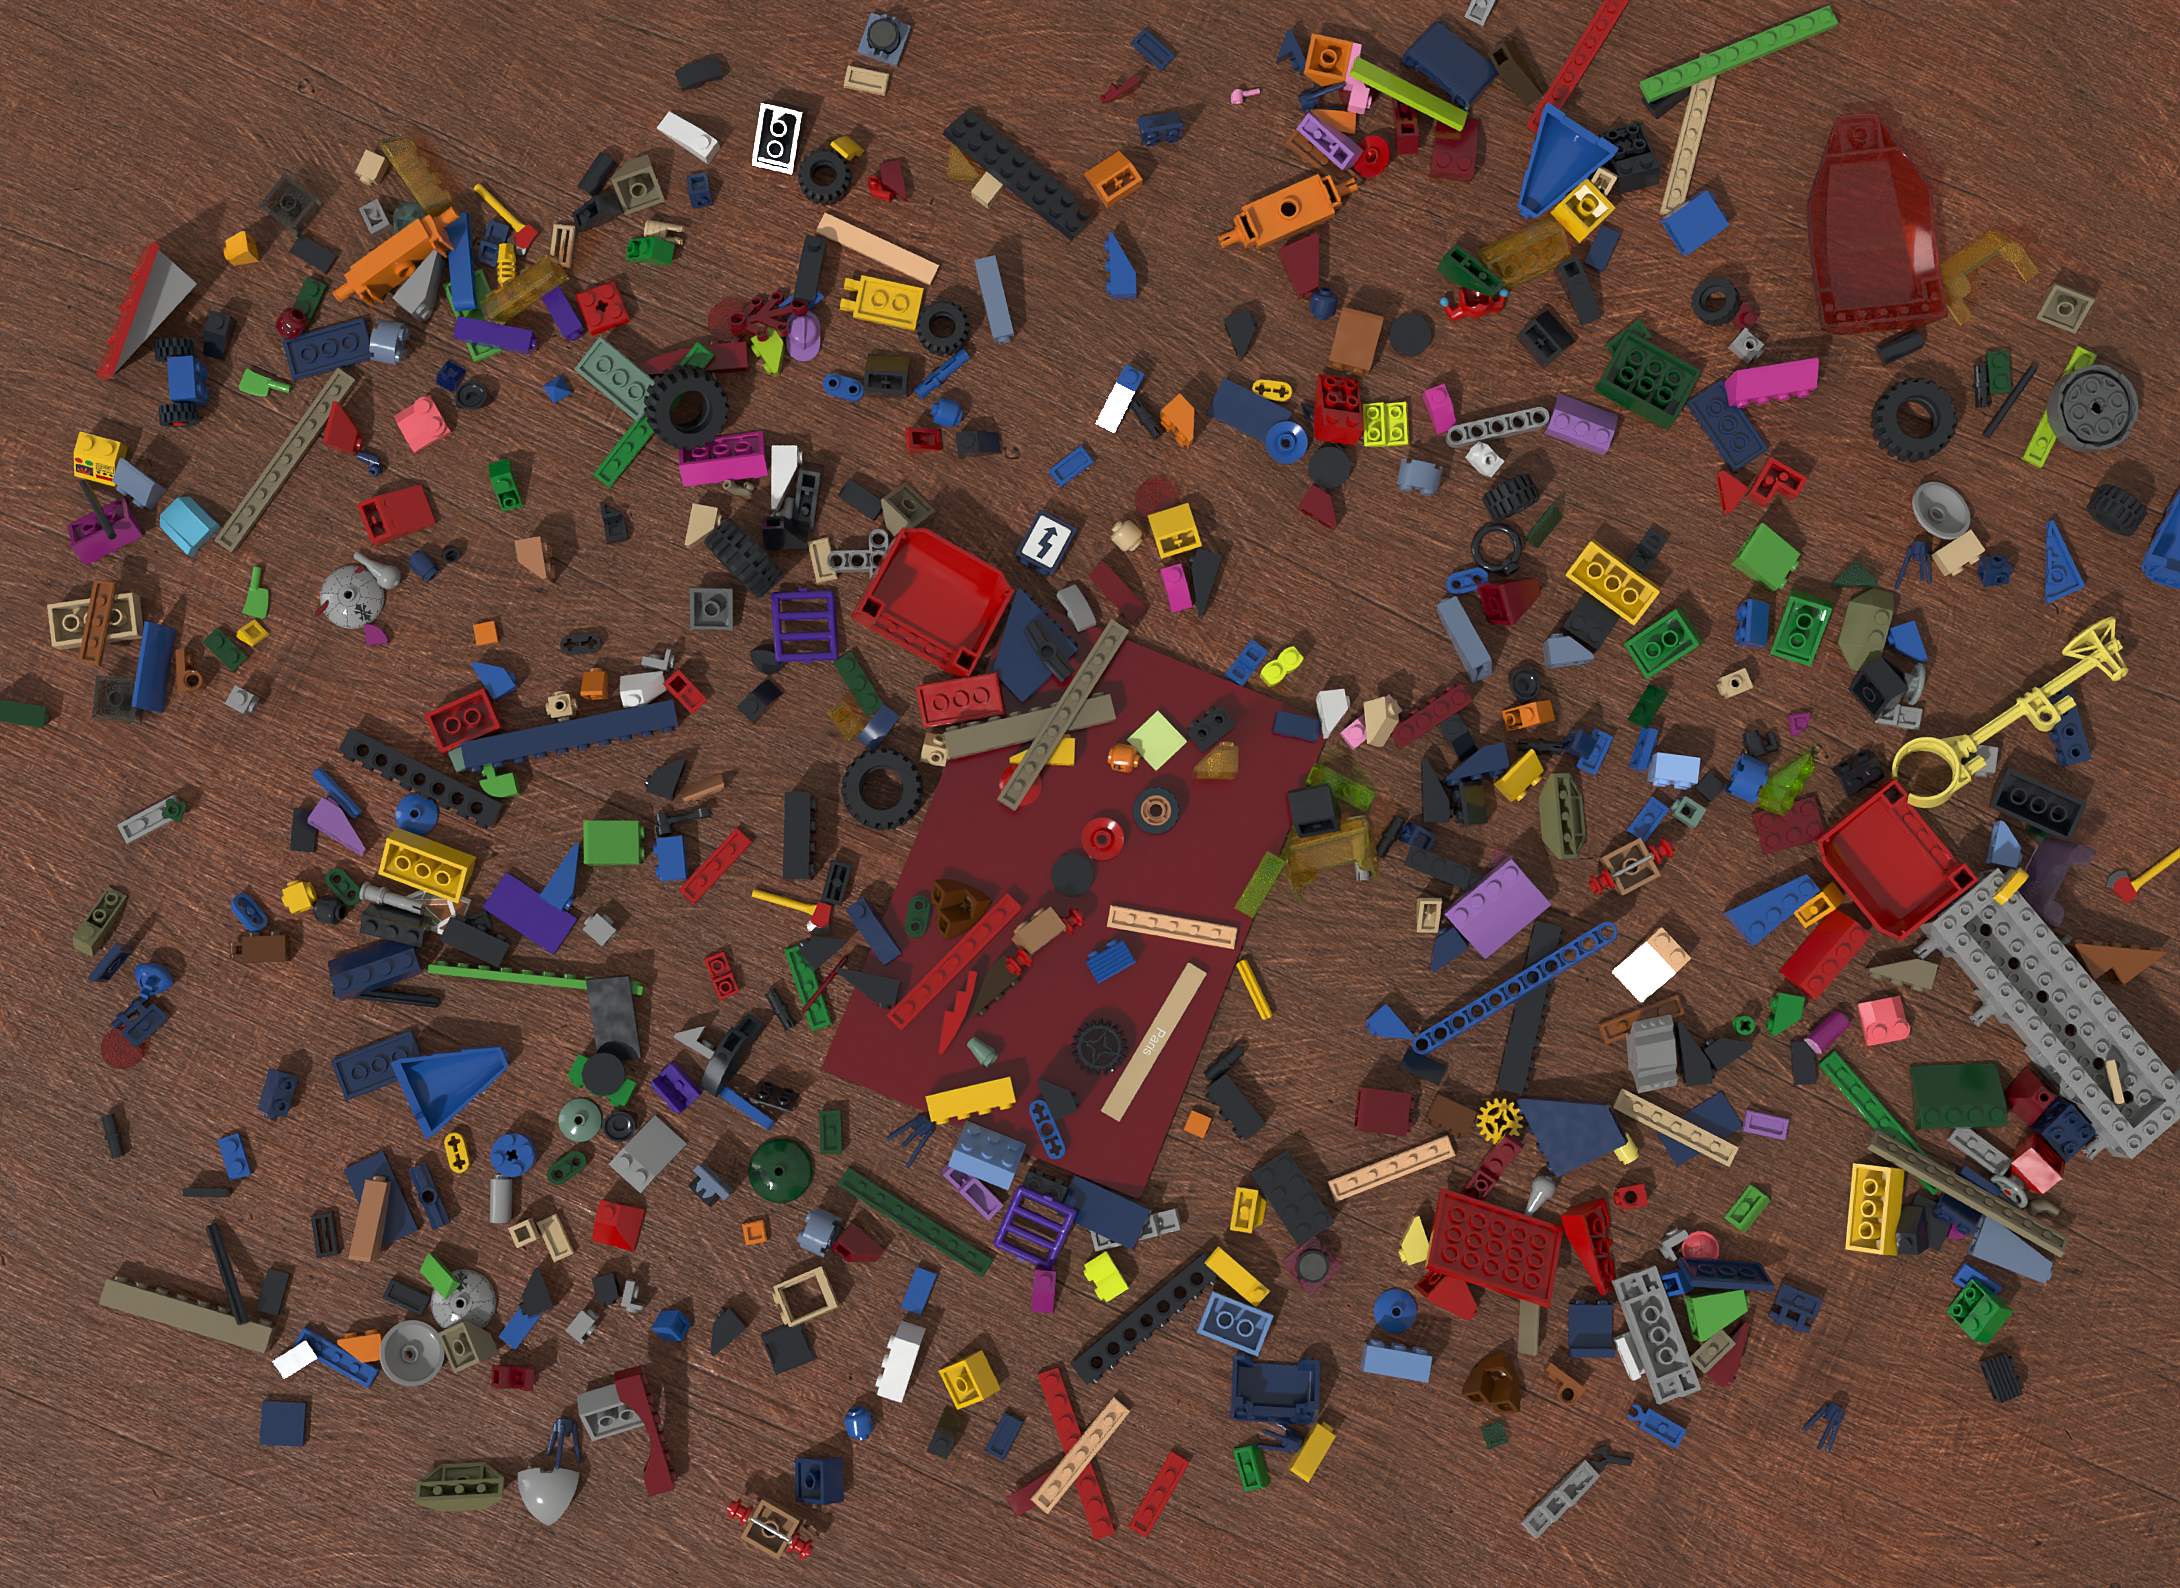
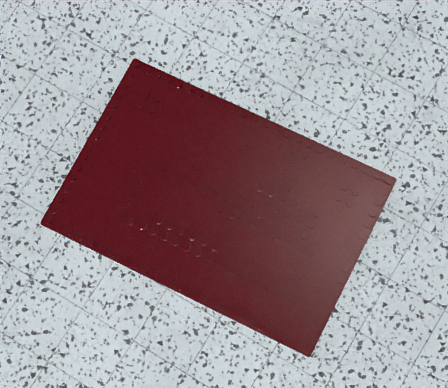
M1044 607L1049 613L1047 617L1052 622L1056 620L1063 627L1061 632L1066 637L1070 635L1078 643V646H1076L1078 653L1068 661L1075 669V672L1062 683L1053 675L1024 704L1000 681L1006 714L999 715L1000 718H1009L1008 714L1021 711V714L1030 713L1029 709L1042 706V710L1050 708V704L1059 702L1104 630L1092 626L1078 632L1068 620L1067 615ZM1009 614L984 674L993 673ZM1124 639L1086 698L1090 699L1092 694L1104 692V695L1110 694L1116 719L1113 722L1064 733L1070 734L1071 738H1075L1074 766L1044 765L1039 773L1042 779V790L1039 797L1033 803L1026 806H1018L1016 811L999 802L997 798L1001 793L999 785L1003 772L1008 767L1014 765L1010 764V757L1029 749L1034 740L948 760L883 917V922L901 950L902 955L885 966L871 948L861 972L900 980L897 1005L1006 893L1022 909L902 1031L886 1016L895 1006L891 1005L890 1009L877 1007L878 1002L872 1001L855 987L822 1068L826 1072L926 1113H929L925 1096L1011 1077L1016 1102L1012 1103V1108L1000 1110V1107L997 1106L991 1108L992 1112L979 1115V1112L976 1111L970 1113L971 1117L958 1120V1117L954 1116L950 1117L949 1121L964 1127L967 1120L1027 1144L1024 1150L1026 1154L1131 1197L1140 1198L1293 821L1288 791L1306 788L1325 739L1323 738L1321 725L1318 740L1314 743L1297 737L1289 738L1274 733L1272 730L1277 711L1297 714L1319 721L1320 718ZM1221 706L1236 724V727L1202 754L1186 735L1189 731L1187 727L1196 719L1199 722L1206 717L1204 713L1211 707L1218 708ZM1157 711L1187 741L1157 771L1142 756L1138 768L1134 767L1131 773L1113 770L1111 764L1108 763L1111 747H1115L1118 743L1131 745L1127 739ZM992 717L964 721L962 728H966L968 723L979 721L980 724L988 723V719ZM1151 787H1161L1169 790L1176 797L1180 807L1177 823L1172 829L1162 834H1150L1143 831L1133 818L1132 809L1136 797L1142 791ZM1157 804L1153 805L1150 808V814L1154 817L1160 816L1162 814V807ZM1096 818L1114 820L1121 827L1124 834V844L1121 851L1109 860H1096L1090 857L1083 849L1081 843L1084 827ZM1102 835L1098 838V841L1103 844L1107 841V838ZM1063 855H1081L1092 866V884L1081 895L1073 897L1063 895L1052 884V866ZM937 879L966 883L982 891L991 899L983 916L971 928L956 937L946 940L935 922V918L938 916L937 907L931 903L933 881ZM922 895L930 902L927 929L923 936L913 938L905 931L908 906L914 896ZM917 902L915 905L916 909L921 910L923 903ZM1050 906L1059 917L1066 918L1070 915V908L1079 909L1084 914V926H1075L1072 935L1062 931L1057 937L1031 956L1033 965L1031 967L1025 965L1021 968L1022 975L1019 977L1021 981L1015 987L1011 988L1008 986L1003 991L1005 995L998 1002L995 1003L992 1000L987 1005L989 1009L981 1017L978 1015L973 1017L971 1015L988 969L1004 954L1012 958L1018 955L1017 949L1019 948L1012 941V938L1015 935L1013 931L1026 920L1030 923V918L1041 908L1047 910ZM1110 906L1237 928L1234 949L1107 927ZM912 924V930L918 931L920 928L919 924ZM1115 939L1118 942L1123 940L1136 963L1098 984L1085 962L1089 960L1087 955L1096 950H1099L1100 953L1108 949L1106 944ZM1189 962L1207 974L1119 1122L1102 1112L1101 1109ZM969 971L978 972L974 994L966 1017L945 1053L938 1054L945 1011L954 1012L957 991L966 992ZM1100 1018H1103V1025H1107V1021L1111 1020L1112 1022L1109 1027L1113 1029L1118 1024L1119 1027L1115 1030L1117 1034L1120 1031L1125 1032L1122 1036H1119L1120 1039H1128V1042L1122 1043V1047L1129 1048L1128 1051L1122 1050L1121 1052L1127 1058L1122 1059L1120 1057L1118 1059L1123 1064L1121 1067L1116 1063L1113 1065L1116 1072H1112L1110 1067L1107 1068V1076L1104 1075L1103 1070H1100V1075L1096 1076V1069H1092L1090 1075L1087 1074L1089 1067L1086 1066L1081 1070L1080 1067L1084 1063L1080 1061L1075 1064L1074 1061L1079 1056L1078 1054L1075 1056L1071 1055V1052L1077 1051V1047H1070V1044H1077L1078 1042L1072 1036L1080 1037L1081 1034L1076 1029L1079 1027L1084 1031L1086 1029L1083 1026L1084 1022L1089 1027L1092 1026L1091 1019L1095 1020V1025H1099ZM1094 1029L1088 1032L1084 1038L1092 1041L1098 1040L1103 1029ZM1109 1032L1106 1044L1109 1048L1117 1051V1041L1113 1034ZM974 1036L995 1048L996 1053L999 1055L989 1067L981 1065L970 1048L967 1047V1043ZM1104 1036L1102 1037L1101 1041H1098V1043H1088L1096 1048V1054L1094 1058H1096L1098 1053L1100 1054L1101 1051L1102 1053L1104 1051L1110 1052V1050L1106 1049V1047L1103 1046ZM1081 1044L1082 1054L1090 1062L1093 1050L1089 1046ZM1102 1054L1098 1058L1096 1065H1105L1111 1062L1114 1056ZM1039 1079H1044L1069 1089L1071 1094L1076 1093L1080 1105L1077 1106L1078 1111L1055 1120L1065 1145V1153L1059 1159H1052L1047 1155L1029 1112L1030 1104L1033 1101H1045L1037 1083ZM1036 1103L1033 1113H1038L1041 1118L1036 1119L1037 1123L1039 1124L1043 1120L1050 1119L1049 1115L1044 1117L1042 1113L1045 1109L1044 1105L1040 1106L1039 1103ZM1044 1123L1041 1126V1132L1046 1136L1051 1135L1054 1131L1050 1123ZM1055 1135L1051 1139H1045L1046 1144L1051 1142L1052 1148L1050 1153L1059 1155V1150L1062 1147L1061 1145L1057 1146L1054 1141L1058 1139V1136Z

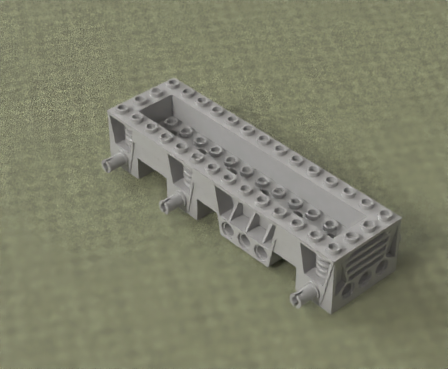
M1999 868L1978 873L1976 875L1978 881L1920 926L1927 936V940L1913 950L1914 953H1918L1917 957L1924 960L1931 952L1938 949L1945 958L1952 957L1977 986L1973 991L1983 1002V1006L1969 1016L1971 1021L1974 1020L1973 1023L1979 1027L1991 1015H1994L2001 1024H2009L2027 1045L2024 1052L2061 1096L2076 1103L2089 1119L2087 1122L2096 1133V1139L2082 1149L2084 1154L2087 1153L2085 1156L2088 1159L2092 1160L2104 1148L2113 1157L2133 1159L2180 1119V1067L2174 1073H2171L2065 948L2064 944H2070L2071 939H2073L2069 934H2066L2064 938L2059 940L2018 891L2003 905H2000L1992 898L2001 885L2015 872L2013 868H2010L2005 874ZM1983 924H1987L1990 927V934L1988 936H1983L1980 933V927ZM2012 957L2018 960V967L2015 970L2008 966V961ZM2039 991L2046 993L2047 998L2043 1003H2040L2036 998ZM2068 1024L2073 1025L2075 1028L2072 1036H2068L2065 1033L2064 1029ZM2097 1057L2103 1061V1066L2099 1070L2093 1066V1060ZM2106 1060H2115L2122 1093L2128 1091L2131 1094L2130 1102L2121 1104L2114 1102L2105 1065Z

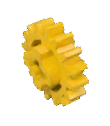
M1494 1098L1493 1104L1489 1101L1485 1102L1486 1109L1483 1107L1479 1108L1483 1113L1482 1115H1476V1118L1480 1119L1476 1126L1482 1127L1479 1134H1486V1141L1492 1138V1143L1496 1144L1503 1137L1501 1136L1502 1131L1506 1128H1512L1508 1132L1511 1136L1513 1134L1516 1136L1520 1135L1516 1130L1517 1128H1523L1521 1124H1518V1121L1522 1120L1523 1117L1517 1116L1520 1109H1513V1102L1507 1105L1506 1099L1503 1098L1501 1103H1499L1498 1099ZM1498 1107L1496 1113L1491 1116L1487 1115L1490 1110ZM1507 1110L1512 1114L1513 1121L1509 1120L1506 1115ZM1501 1115L1504 1124H1500L1498 1128V1124L1494 1123L1495 1118L1499 1119ZM1485 1122L1491 1125L1492 1134L1488 1131Z

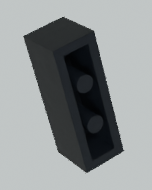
M370 903L361 914L360 933L422 948L431 935L432 917Z
M451 915L439 940L499 967L511 943L507 941L508 937L499 932H496L494 935L488 932V927L476 923V925H473L463 915Z
M1226 1073L1206 1088L1208 1092L1205 1095L1212 1105L1216 1103L1221 1110L1218 1113L1225 1122L1230 1120L1234 1125V1128L1231 1130L1238 1139L1243 1137L1247 1140L1266 1125Z

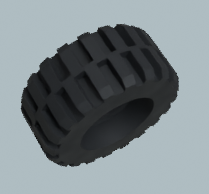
M686 364L685 368L681 365H675L672 371L668 368L663 370L664 375L660 378L657 375L653 379L655 384L648 386L646 391L649 393V396L644 397V404L647 406L644 408V414L648 418L649 426L667 445H673L674 448L680 450L683 447L686 450H694V446H698L700 449L705 447V442L709 441L712 443L716 440L714 436L717 433L721 434L724 430L722 425L727 424L728 421L725 413L730 412V406L727 403L729 399L723 391L722 385L699 366L695 368L690 364ZM687 391H699L704 398L700 414L688 423L678 424L672 422L669 411L674 399Z
M1912 378L1905 379L1890 387L1876 401V407L1871 413L1873 420L1870 422V426L1872 429H1875L1872 435L1874 440L1879 439V448L1881 450L1886 448L1888 450L1887 455L1891 458L1897 456L1898 461L1904 462L1909 460L1910 463L1918 462L1919 460L1924 461L1940 452L1950 443L1949 440L1954 437L1956 432L1954 427L1958 423V418H1954L1957 408L1956 406H1951L1953 401L1951 395L1947 397L1944 394L1946 390L1942 386L1939 388L1935 387L1936 382L1934 381L1924 382V378H1917L1915 380ZM1914 402L1927 410L1931 418V430L1926 437L1914 439L1905 435L1900 430L1896 420V413L1901 404Z
M731 518L725 519L705 538L704 545L756 598L763 597L782 579L783 571Z
M875 748L874 750L864 751L860 756L857 755L853 759L854 761L847 766L846 773L842 778L841 795L843 796L845 807L859 823L877 830H892L898 826L905 825L908 820L916 815L918 808L922 804L924 783L917 766L905 754L891 748ZM879 769L893 771L899 776L903 785V793L900 800L888 809L872 807L867 803L863 795L865 779L870 773Z

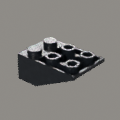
M1640 122L1599 132L1600 137L1619 148L1614 157L1607 161L1610 172L1618 176L1614 185L1619 195L1659 184L1660 165Z

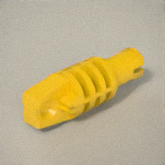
M502 243L499 244L497 263H499L497 266L499 278L497 279L501 286V303H514V284L517 282V278H515L517 272H515L516 256L514 245Z

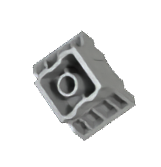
M1671 1015L1632 1022L1631 1032L1626 1033L1628 1067L1634 1076L1638 1093L1677 1085L1676 1047L1673 1034L1674 1023Z

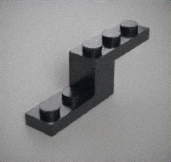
M1411 845L1403 865L1439 879L1441 883L1464 892L1484 877L1471 871L1472 868Z

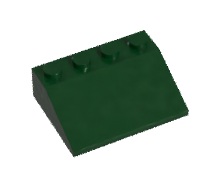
M1627 330L1593 391L1668 431L1676 421L1702 370Z
M1996 1063L1910 1066L1915 1131L2002 1128L2008 1126L2006 1102Z

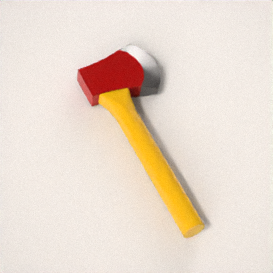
M478 183L474 190L517 232L507 238V243L514 245L515 254L525 256L539 233L529 224L524 225L518 221L494 196Z
M2180 847L2131 882L2126 871H2117L2111 874L2106 882V887L2116 893L2127 904L2138 896L2137 891L2143 884L2180 858Z
M753 889L752 897L812 915L806 924L811 932L819 935L830 932L832 905L822 902L806 904Z

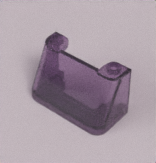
M2044 838L2038 843L2025 869L2029 877L2017 891L2049 929L2059 928L2064 918L2063 907L2054 902L2053 899L2071 863L2080 867L2089 865L2097 852L2096 850L2085 845L2055 838Z

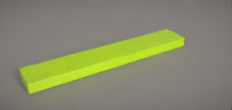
M1359 57L1354 59L1350 76L1458 131L1463 129L1468 112Z
M2077 346L2061 377L2073 370L2092 365L2097 355ZM2047 407L2021 458L2039 468L2043 467L2057 438L2048 422Z

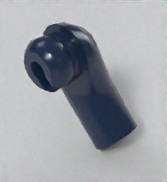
M359 450L356 459L367 463L370 470L369 474L372 477L381 475L383 467L379 457Z

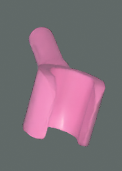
M1259 88L1248 91L1236 89L1231 94V103L1241 104L1243 103V97L1260 94Z

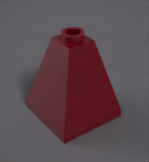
M1526 577L1476 583L1487 621L1492 624L1514 625L1542 594V584L1537 578Z
M2028 1066L2003 1091L2006 1106L2029 1127L2039 1119L2059 1096Z

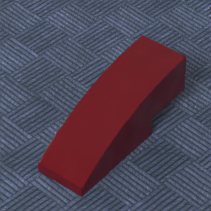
M1104 561L1088 574V579L1131 624L1147 610Z
M1057 1465L1005 1498L1016 1517L1037 1506L1030 1499Z

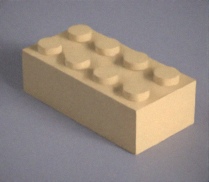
M134 593L115 595L106 643L142 638L144 628L140 596ZM90 599L47 605L52 647L59 650L81 647Z

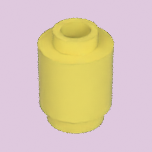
M1627 1132L1625 1135L1628 1143L1614 1150L1618 1159L1623 1161L1625 1165L1639 1157L1638 1149Z

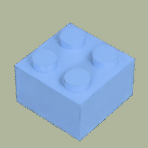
M1659 752L1650 756L1651 761L1647 781L1653 782V786L1666 787V785L1672 784L1675 789L1687 790V788H1691L1692 785L1698 783L1700 758Z

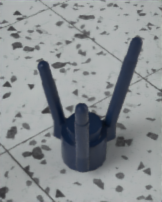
M1346 83L1335 85L1317 93L1315 92L1323 88L1322 86L1317 85L1310 90L1302 92V94L1298 95L1302 111L1308 110V113H1311L1313 109L1339 111L1340 107H1315V105H1318L1317 97L1346 86Z
M1913 542L1912 548H1907L1906 557L1894 587L1895 590L1899 589L1911 557H1913V561L1920 562V581H1924L1926 568L1927 583L1931 584L1929 543Z
M924 1115L920 1118L916 1116L911 1122L886 1137L887 1140H891L914 1126L913 1129L915 1131L901 1144V1147L904 1148L917 1135L920 1137L924 1135L906 1164L907 1168L911 1166L928 1138L933 1134L931 1130L935 1126Z
M1832 1402L1829 1403L1828 1407L1823 1405L1820 1411L1802 1428L1803 1431H1806L1825 1414L1823 1418L1829 1424L1819 1441L1817 1450H1821L1834 1425L1826 1448L1827 1453L1831 1450L1840 1423L1844 1418L1842 1416L1845 1413V1410Z
M556 1418V1423L553 1424V1432L546 1455H551L556 1436H559L556 1470L560 1468L564 1437H570V1433L573 1435L577 1463H581L577 1435L578 1425L573 1424L574 1419Z
M1274 1423L1286 1431L1283 1435L1266 1429L1262 1430L1264 1434L1281 1440V1445L1283 1446L1257 1444L1258 1448L1283 1451L1288 1454L1290 1451L1296 1453L1299 1451L1303 1438L1297 1435L1296 1430L1289 1428L1283 1423Z

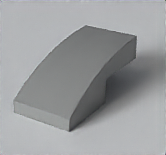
M1076 585L1058 591L1056 597L1067 609V618L1078 632L1096 625L1094 615Z
M1897 704L1894 710L1876 720L1875 723L1920 731L1923 709Z

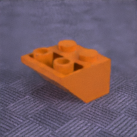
M1117 151L1084 173V176L1107 209L1142 187L1143 179L1132 163L1120 151Z
M1179 393L1161 410L1160 419L1162 421L1160 424L1166 431L1169 432L1171 430L1176 435L1175 440L1180 446H1186L1189 449L1192 447L1194 408Z

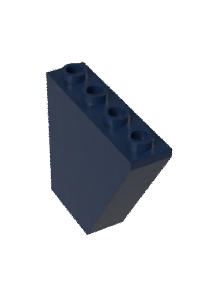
M1018 588L993 672H998L1000 681L1024 704L1054 674L1039 659L1023 628L1039 620L1056 649L1067 661L1078 653V648L1076 647L1078 643L1070 635L1066 637L1061 632L1063 627L1056 620L1052 622L1047 617L1049 613L1042 605L1037 607L1032 601L1034 597L1026 589L1022 591ZM1045 647L1041 650V655L1049 658L1053 655V650Z
M1523 1095L1517 1099V1109H1520L1519 1113L1521 1116L1525 1115L1528 1121L1526 1123L1528 1131L1531 1135H1535L1538 1141L1536 1143L1537 1148L1541 1154H1545L1548 1160L1546 1162L1551 1174L1555 1173L1556 1177L1568 1173L1628 1143V1139L1609 1102Z

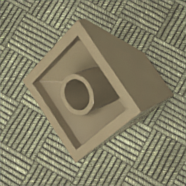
M648 154L627 161L611 177L625 215L665 201Z
M906 482L881 500L886 529L894 537L902 527L920 528L935 513V510Z
M468 1321L461 1322L437 1333L454 1373L499 1354L491 1334Z

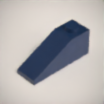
M862 897L846 908L854 925L883 965L886 966L902 955L901 950L870 900Z

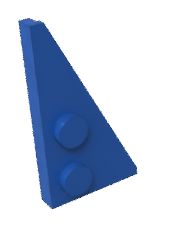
M2054 520L2046 523V605L2085 587Z

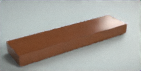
M1297 129L1285 142L1286 146L1324 177L1330 175L1334 184L1338 185L1352 177L1355 179L1357 186L1363 182V179L1350 168L1341 170ZM1353 192L1346 195L1350 197L1353 194Z
M94 578L78 663L101 667L118 584L116 582Z
M1676 994L1600 1023L1597 1026L1604 1044L1607 1045L1625 1038L1626 1033L1631 1032L1632 1022L1671 1015L1672 1019L1686 1015L1679 995Z

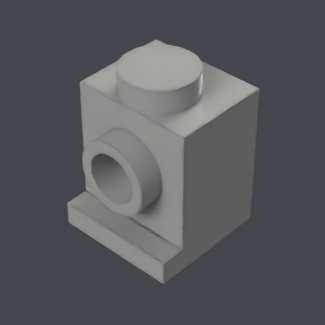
M1746 327L1728 347L1747 364L1752 359L1756 361L1764 352L1761 350L1764 344L1748 332ZM1746 343H1749L1753 348L1748 349Z
M583 1309L565 1331L583 1344L588 1340L585 1335L590 1336L597 1328L595 1323L600 1316L592 1309Z

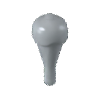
M359 551L354 553V559L367 567L381 587L393 589L399 585L401 573L396 567L371 560Z
M1537 1176L1531 1183L1532 1190L1527 1208L1523 1213L1524 1215L1532 1217L1534 1212L1548 1198L1553 1197L1556 1185L1550 1176Z

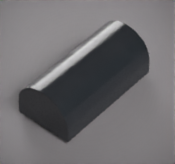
M599 152L577 185V189L591 198L599 195L617 168V162L608 155Z
M1912 329L1876 346L1875 350L1883 366H1886L1922 349L1923 340L1916 329Z
M831 859L820 901L842 906L852 864Z

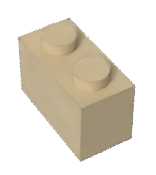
M1969 530L1930 556L1944 576L1950 573L1952 576H1955L1964 570L1962 567L1967 562L1970 565L1975 563L1981 557L1979 554L1986 550L1973 531Z

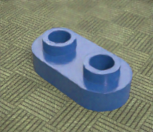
M829 374L823 380L824 391L830 396L850 402H858L864 396L863 385L858 380L838 374ZM831 381H836L837 385L835 387H830L829 383ZM851 387L857 388L856 393H850L849 390Z
M1473 568L1454 573L1448 577L1446 589L1453 595L1476 591L1478 588L1477 584L1473 581V577L1479 576L1480 582L1488 581V574L1482 568ZM1454 581H1458L1460 583L1459 588L1453 587Z
M240 893L231 901L232 911L249 931L261 932L265 928L268 919L249 895Z

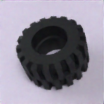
M819 148V152H815V150L810 151L811 155L808 156L806 154L803 157L804 161H800V169L797 171L798 181L803 194H805L808 200L812 199L815 204L820 202L822 206H826V203L834 205L836 200L842 201V196H847L849 193L848 188H851L852 175L847 160L844 156L841 157L838 151L834 153L831 148H828L827 151H824L823 148ZM828 167L837 172L836 180L829 186H818L813 182V175L821 168Z
M939 299L940 302L937 303L934 300L931 301L930 306L926 304L923 307V312L920 311L918 314L919 318L916 321L918 339L924 349L929 350V353H937L941 357L942 354L951 356V353L955 352L956 354L961 347L964 348L966 345L965 342L966 340L968 341L970 332L969 320L966 312L961 309L959 304L955 305L951 300L945 302L944 299ZM939 318H948L955 323L956 329L951 336L938 338L931 333V325Z
M1521 474L1494 487L1485 493L1481 499L1493 522L1525 510L1535 504L1541 496L1530 474Z
M2110 484L2101 485L2086 506L2089 514L2099 524L2122 536H2132L2148 513L2144 505L2136 497L2124 489Z

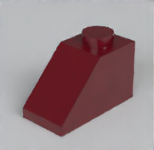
M1312 484L1297 509L1331 531H1334L1337 523L1331 496L1327 494L1328 490L1321 485L1314 486Z

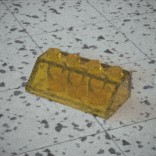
M399 135L378 142L380 148L427 215L430 214L432 217H438L451 206L453 207L451 201L454 199L447 189L442 191L439 187V184L442 182L435 172L430 174L427 169L430 166L423 155L419 157L415 151L418 148L411 138L407 140L404 135Z
M1553 215L1477 250L1480 263L1504 281L1505 284L1501 289L1507 290L1556 268L1557 264L1571 258L1564 228Z
M545 254L539 257L537 263L533 266L522 269L520 275L506 280L503 283V287L489 292L486 298L481 301L484 319L503 325L568 280L569 277L558 258Z
M1221 742L1220 746H1216L1194 767L1191 779H1234L1238 773V746H1234L1233 742Z

